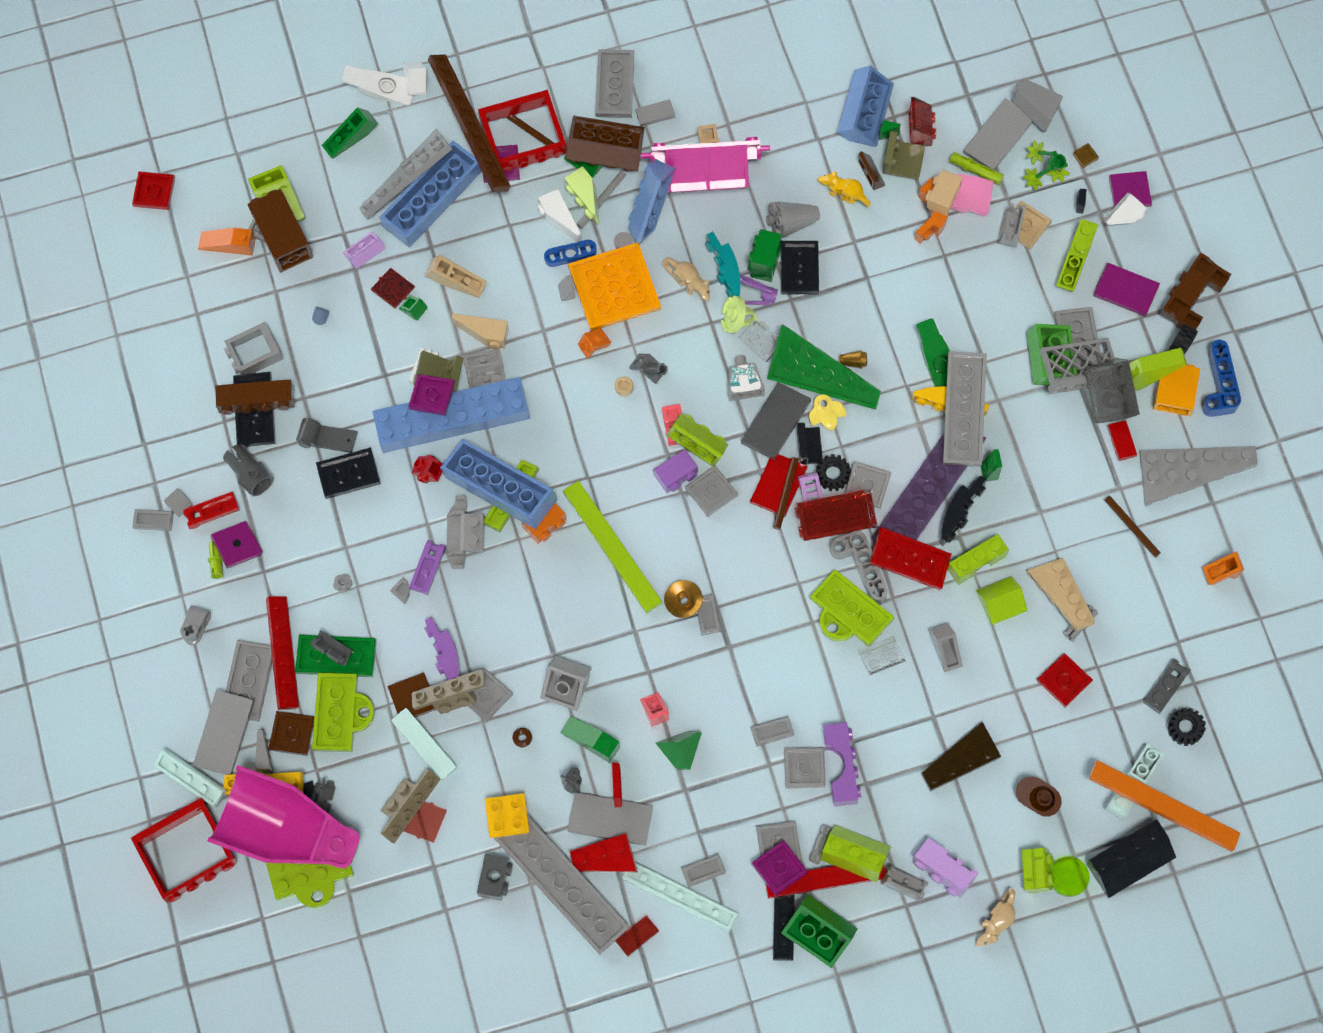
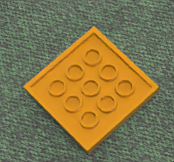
M639 243L568 264L590 331L661 310V304Z

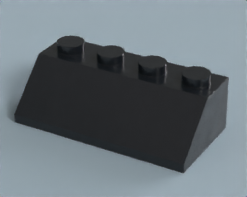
M1156 819L1089 859L1086 865L1109 899L1174 860L1176 855L1167 833Z

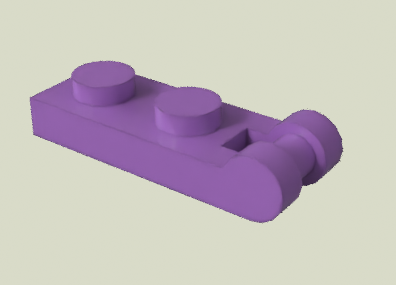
M427 540L410 583V590L426 595L429 594L438 567L445 554L446 545H436L433 541ZM430 552H436V555H430Z

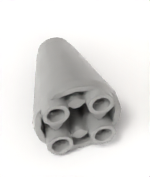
M772 202L769 203V215L766 216V222L768 226H771L773 232L782 234V238L815 223L820 219V211L817 206L810 204Z

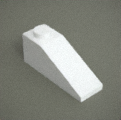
M557 189L538 197L539 205H537V209L540 215H544L549 223L576 242L582 241L581 233L559 190Z

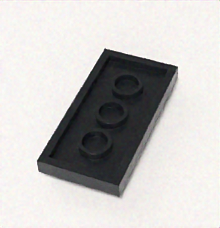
M271 372L233 375V384L272 381ZM274 409L267 412L259 410L250 413L235 412L237 445L251 447L276 444Z

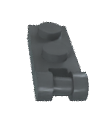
M1174 659L1143 703L1160 714L1191 669L1188 667L1184 668L1179 664L1178 660ZM1174 670L1180 674L1178 678L1171 674Z

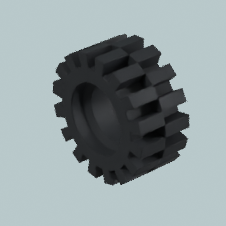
M1184 324L1168 351L1182 348L1185 355L1197 336L1198 331Z
M831 454V457L827 455L825 459L822 458L816 469L820 486L823 485L825 490L829 488V491H832V489H835V491H839V488L843 489L848 484L851 474L849 462L846 463V459H841L840 455L835 457V454ZM830 467H837L841 475L837 479H831L826 475V470Z
M1193 708L1177 710L1168 722V734L1173 737V741H1178L1177 744L1179 745L1182 743L1184 746L1194 745L1195 742L1201 739L1206 730V727H1204L1206 722L1202 720L1204 717L1202 715L1199 716L1197 710L1195 712L1192 711ZM1183 720L1191 721L1194 725V731L1190 734L1183 733L1179 728L1180 722Z

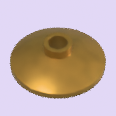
M680 580L669 586L664 596V603L667 610L673 616L688 618L700 610L703 603V595L695 583L688 580ZM687 598L688 602L686 604H682V599Z

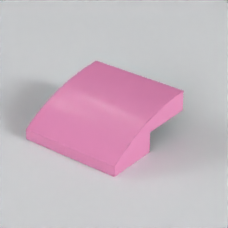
M956 174L963 177L951 209L962 213L970 211L984 217L987 216L994 181L976 176Z

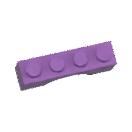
M847 722L824 725L825 749L839 755L844 764L843 774L831 785L834 807L858 804V798H861V788L856 786V778H859L857 766L854 767L853 759H856L855 748L850 745V740H853L852 728H848Z

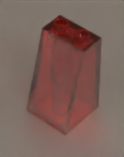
M860 490L797 503V508H795L796 517L800 519L801 523L799 534L804 541L878 528L871 490Z

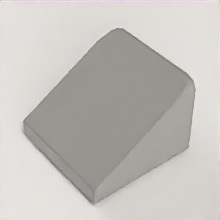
M567 275L558 285L561 301L575 298L572 278L570 275Z
M178 488L164 500L165 504L178 517L183 514L184 509L193 505Z

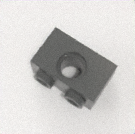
M485 854L477 889L478 897L502 901L503 896L507 895L509 884H506L507 876H511L513 868L509 858ZM495 873L501 875L500 880L497 882L490 880L491 876Z

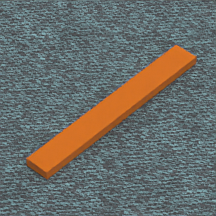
M1098 760L1094 763L1088 778L1089 780L1231 852L1235 850L1240 832Z

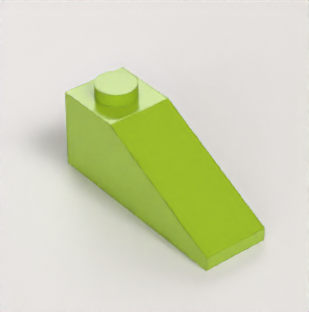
M1178 348L1140 357L1123 366L1127 382L1140 391L1187 365L1183 349Z

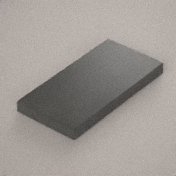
M778 382L742 438L741 444L775 460L809 406L811 398Z

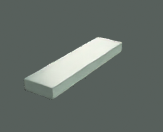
M407 708L391 720L441 780L457 768Z
M166 748L161 750L154 764V767L214 808L219 806L227 791Z

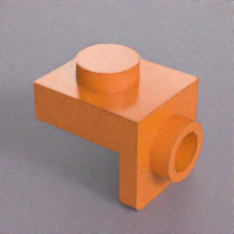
M602 328L584 333L578 342V346L586 358L591 357L594 351L607 348L611 344Z

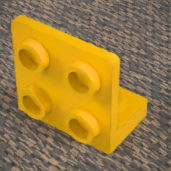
M525 793L485 798L490 838L529 833Z

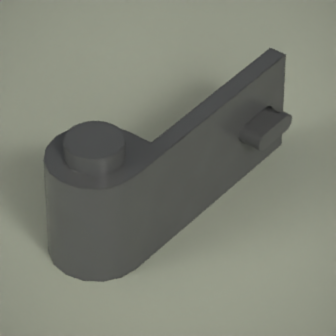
M303 418L296 441L303 448L317 447L352 453L358 432L322 426L316 420Z

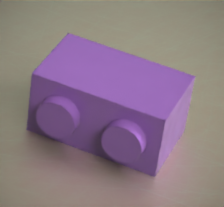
M686 449L654 469V476L666 493L678 490L682 483L692 481L698 474V466Z

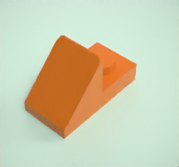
M1234 552L1202 567L1209 585L1212 586L1228 578L1236 579L1245 570L1238 552Z

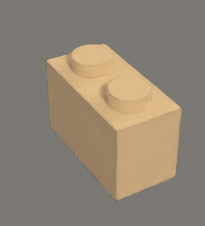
M943 169L940 175L936 174L932 183L934 188L932 191H928L925 198L928 201L927 208L947 216L959 192L963 177Z

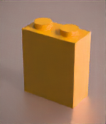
M1187 364L1158 380L1153 410L1191 417L1195 405L1200 368Z

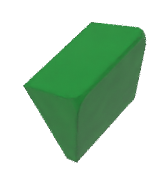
M883 120L879 140L889 138L891 131L898 132L899 135L901 124Z
M409 295L399 307V310L414 320H419L428 307L422 299Z

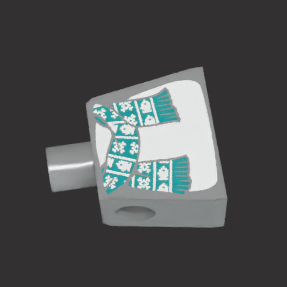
M745 355L736 356V365L729 367V401L763 397L765 389L756 364L747 363Z

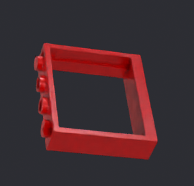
M548 89L478 109L483 131L503 172H509L518 167L524 168L536 162L542 163L550 158H559V156L567 152V145ZM547 106L558 142L500 159L488 122Z
M202 798L130 838L162 899L166 903L177 901L183 893L196 890L199 884L204 881H212L217 877L216 874L231 870L234 864L237 863L232 851L222 847L227 858L170 891H167L144 845L202 812L214 832L217 823Z

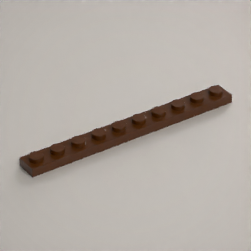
M446 54L430 55L428 58L429 64L491 191H509L511 186Z

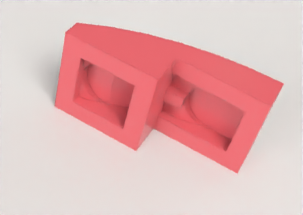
M680 404L662 407L666 434L682 413ZM667 437L669 446L678 445V443Z

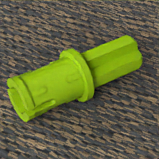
M210 541V558H208V563H210L211 578L220 579V577H223V560L213 541Z

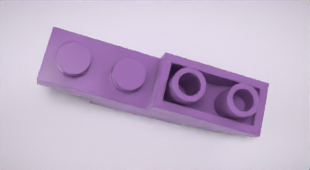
M432 617L425 620L427 627L424 630L428 637H433L436 642L433 646L438 653V656H436L438 663L435 664L440 675L444 673L447 680L461 676L458 655L448 630L440 633Z

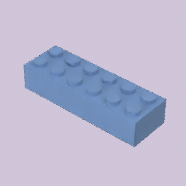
M455 141L449 144L452 150L415 179L380 216L382 227L409 248L482 172L476 158Z
M464 439L460 441L440 467L445 478L534 529L538 527L558 500L552 488Z

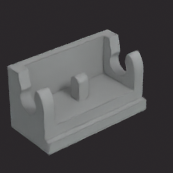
M1011 203L1009 208L1006 209L999 243L1017 247L1026 205L1021 204L1019 209H1017Z
M888 866L881 885L915 900H920L924 898L925 893L923 890L925 886H928V882L895 867Z

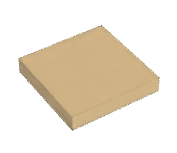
M1021 200L1016 208L1019 209L1022 204L1026 205L1018 242L1031 250L1052 220Z

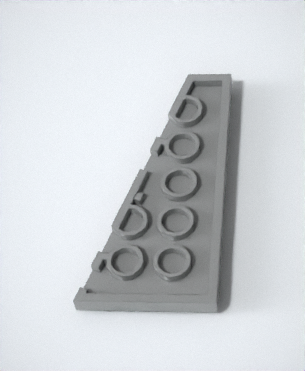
M437 129L407 159L402 161L392 175L362 203L359 209L367 219L452 150Z
M1256 446L1141 450L1140 460L1145 507L1159 500L1168 499V497L1182 494L1207 485L1209 482L1221 480L1231 474H1237L1256 467L1258 464Z

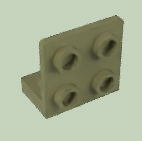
M891 131L883 174L918 180L925 146L900 142L897 139L898 132Z
M422 351L413 385H415L417 375L421 374L455 380L453 392H456L464 358L455 356L451 360H447Z

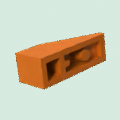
M227 228L201 232L198 249L253 256L256 238L251 229Z

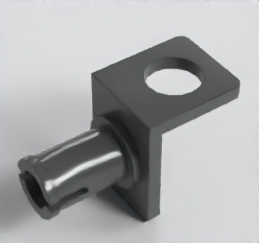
M638 354L629 367L631 370H640L655 384L668 371L667 365L659 363L651 354Z

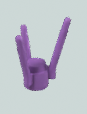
M740 274L741 282L762 290L761 298L764 299V301H745L746 305L769 306L770 303H775L778 289Z

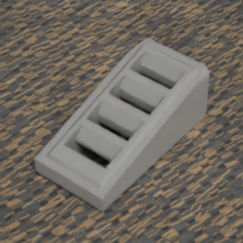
M258 730L255 769L258 773H273L266 736L262 730Z

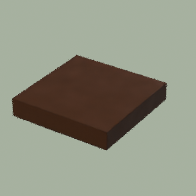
M425 673L387 686L397 714L407 708L416 718L436 710L433 705L414 710L412 707V693L429 687Z
M276 711L268 748L269 751L308 756L314 729V717Z

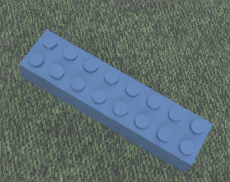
M520 377L453 392L446 416L409 410V403L372 411L382 453L530 419Z

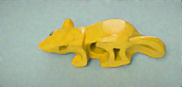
M836 171L817 178L819 183L830 186L829 189L832 191L829 194L836 197L839 194L842 196V201L854 204L857 200H860L864 205L870 207L871 202L864 195L863 187L856 179L838 177Z

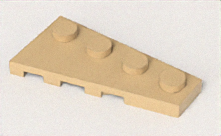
M1064 558L1027 570V575L1034 579L1040 590L1047 594L1049 600L1059 608L1061 614L1076 631L1095 625V620Z

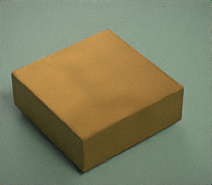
M1089 143L1073 152V156L1082 168L1087 167L1099 158Z

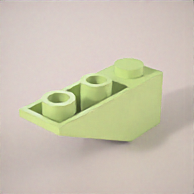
M582 166L564 178L567 184L565 188L571 196L574 195L576 197L575 201L578 206L585 208L584 212L589 220L593 219L598 224L596 187L592 177Z

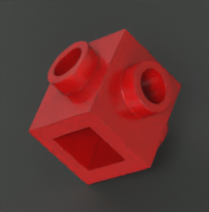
M432 455L419 456L414 462V468L411 473L417 476V480L422 483L438 482L442 474L440 467L443 463Z

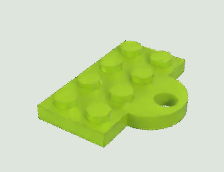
M836 569L810 596V600L823 610L820 615L822 633L833 641H846L856 636L865 645L870 647L894 620L892 614ZM830 625H836L838 631L830 633L827 628Z
M318 673L312 742L313 751L352 752L354 733L364 731L373 722L375 715L373 704L365 695L357 693V674ZM364 708L369 709L370 713L367 717L362 718L359 716L360 710Z
M266 863L275 899L278 901L296 895L298 900L309 908H320L328 904L335 894V882L354 876L351 864L347 868L342 869L328 864ZM321 892L323 899L320 902H314L312 900L314 893Z

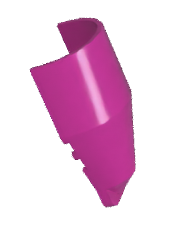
M237 765L235 780L226 806L212 836L208 837L207 842L264 863L328 864L343 869L352 863L360 837L357 831L343 826L295 786Z

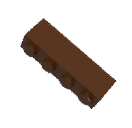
M291 379L215 385L216 408L219 413L224 415H230L233 412L250 413L256 410L267 412L271 409L288 410L294 407V386Z

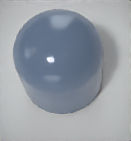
M315 307L312 321L317 325H324L327 321L329 310Z

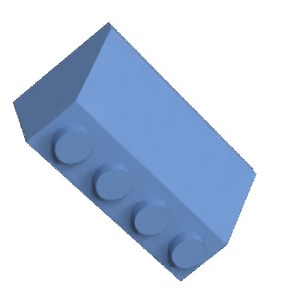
M871 65L855 69L837 132L848 141L876 147L894 83Z
M655 159L651 164L648 163L645 167L644 173L646 175L639 185L640 193L634 200L635 208L629 216L630 223L628 228L639 244L656 229L676 169L658 159Z

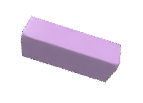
M370 232L346 249L343 254L357 269L383 251L385 246L375 233Z

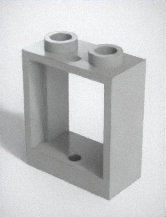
M265 322L224 341L227 346L224 348L228 359L233 358L234 363L231 365L236 374L256 373L283 360ZM263 335L271 352L241 365L233 348Z

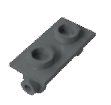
M321 630L317 639L314 638L310 643L313 649H317L323 654L326 653L327 657L334 660L338 665L346 666L352 653L351 649Z
M570 768L566 776L561 774V781L566 791L571 794L575 792L581 793L579 786L582 778L578 768Z
M322 779L314 786V802L329 814L331 804L324 802L325 800L332 801L336 787L334 782L327 781L325 784L326 779Z

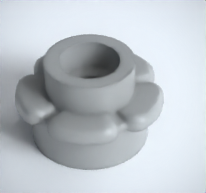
M342 574L334 578L333 587L335 590L347 592L351 588L352 580H350L348 575Z

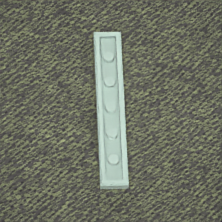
M636 863L638 873L624 872L621 877L622 880L729 933L738 917V913Z

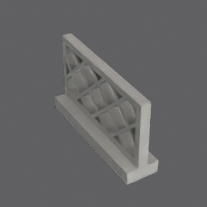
M1109 338L1040 349L1050 382L1048 387L1050 394L1117 384L1124 378L1123 370L1118 369ZM1104 344L1105 354L1096 349L1098 345ZM1081 347L1091 351L1088 357L1080 352ZM1068 349L1074 353L1072 359L1063 354L1064 350ZM1047 352H1052L1058 356L1055 362L1048 358ZM1093 353L1102 358L1099 364L1090 359ZM1076 356L1085 361L1083 366L1074 362ZM1060 358L1068 363L1066 370L1057 364ZM1104 360L1111 365L1112 370L1102 367ZM1088 363L1096 368L1094 373L1085 369ZM1073 366L1080 372L1074 376L1068 372L1069 368ZM1054 368L1063 373L1061 378H1054Z

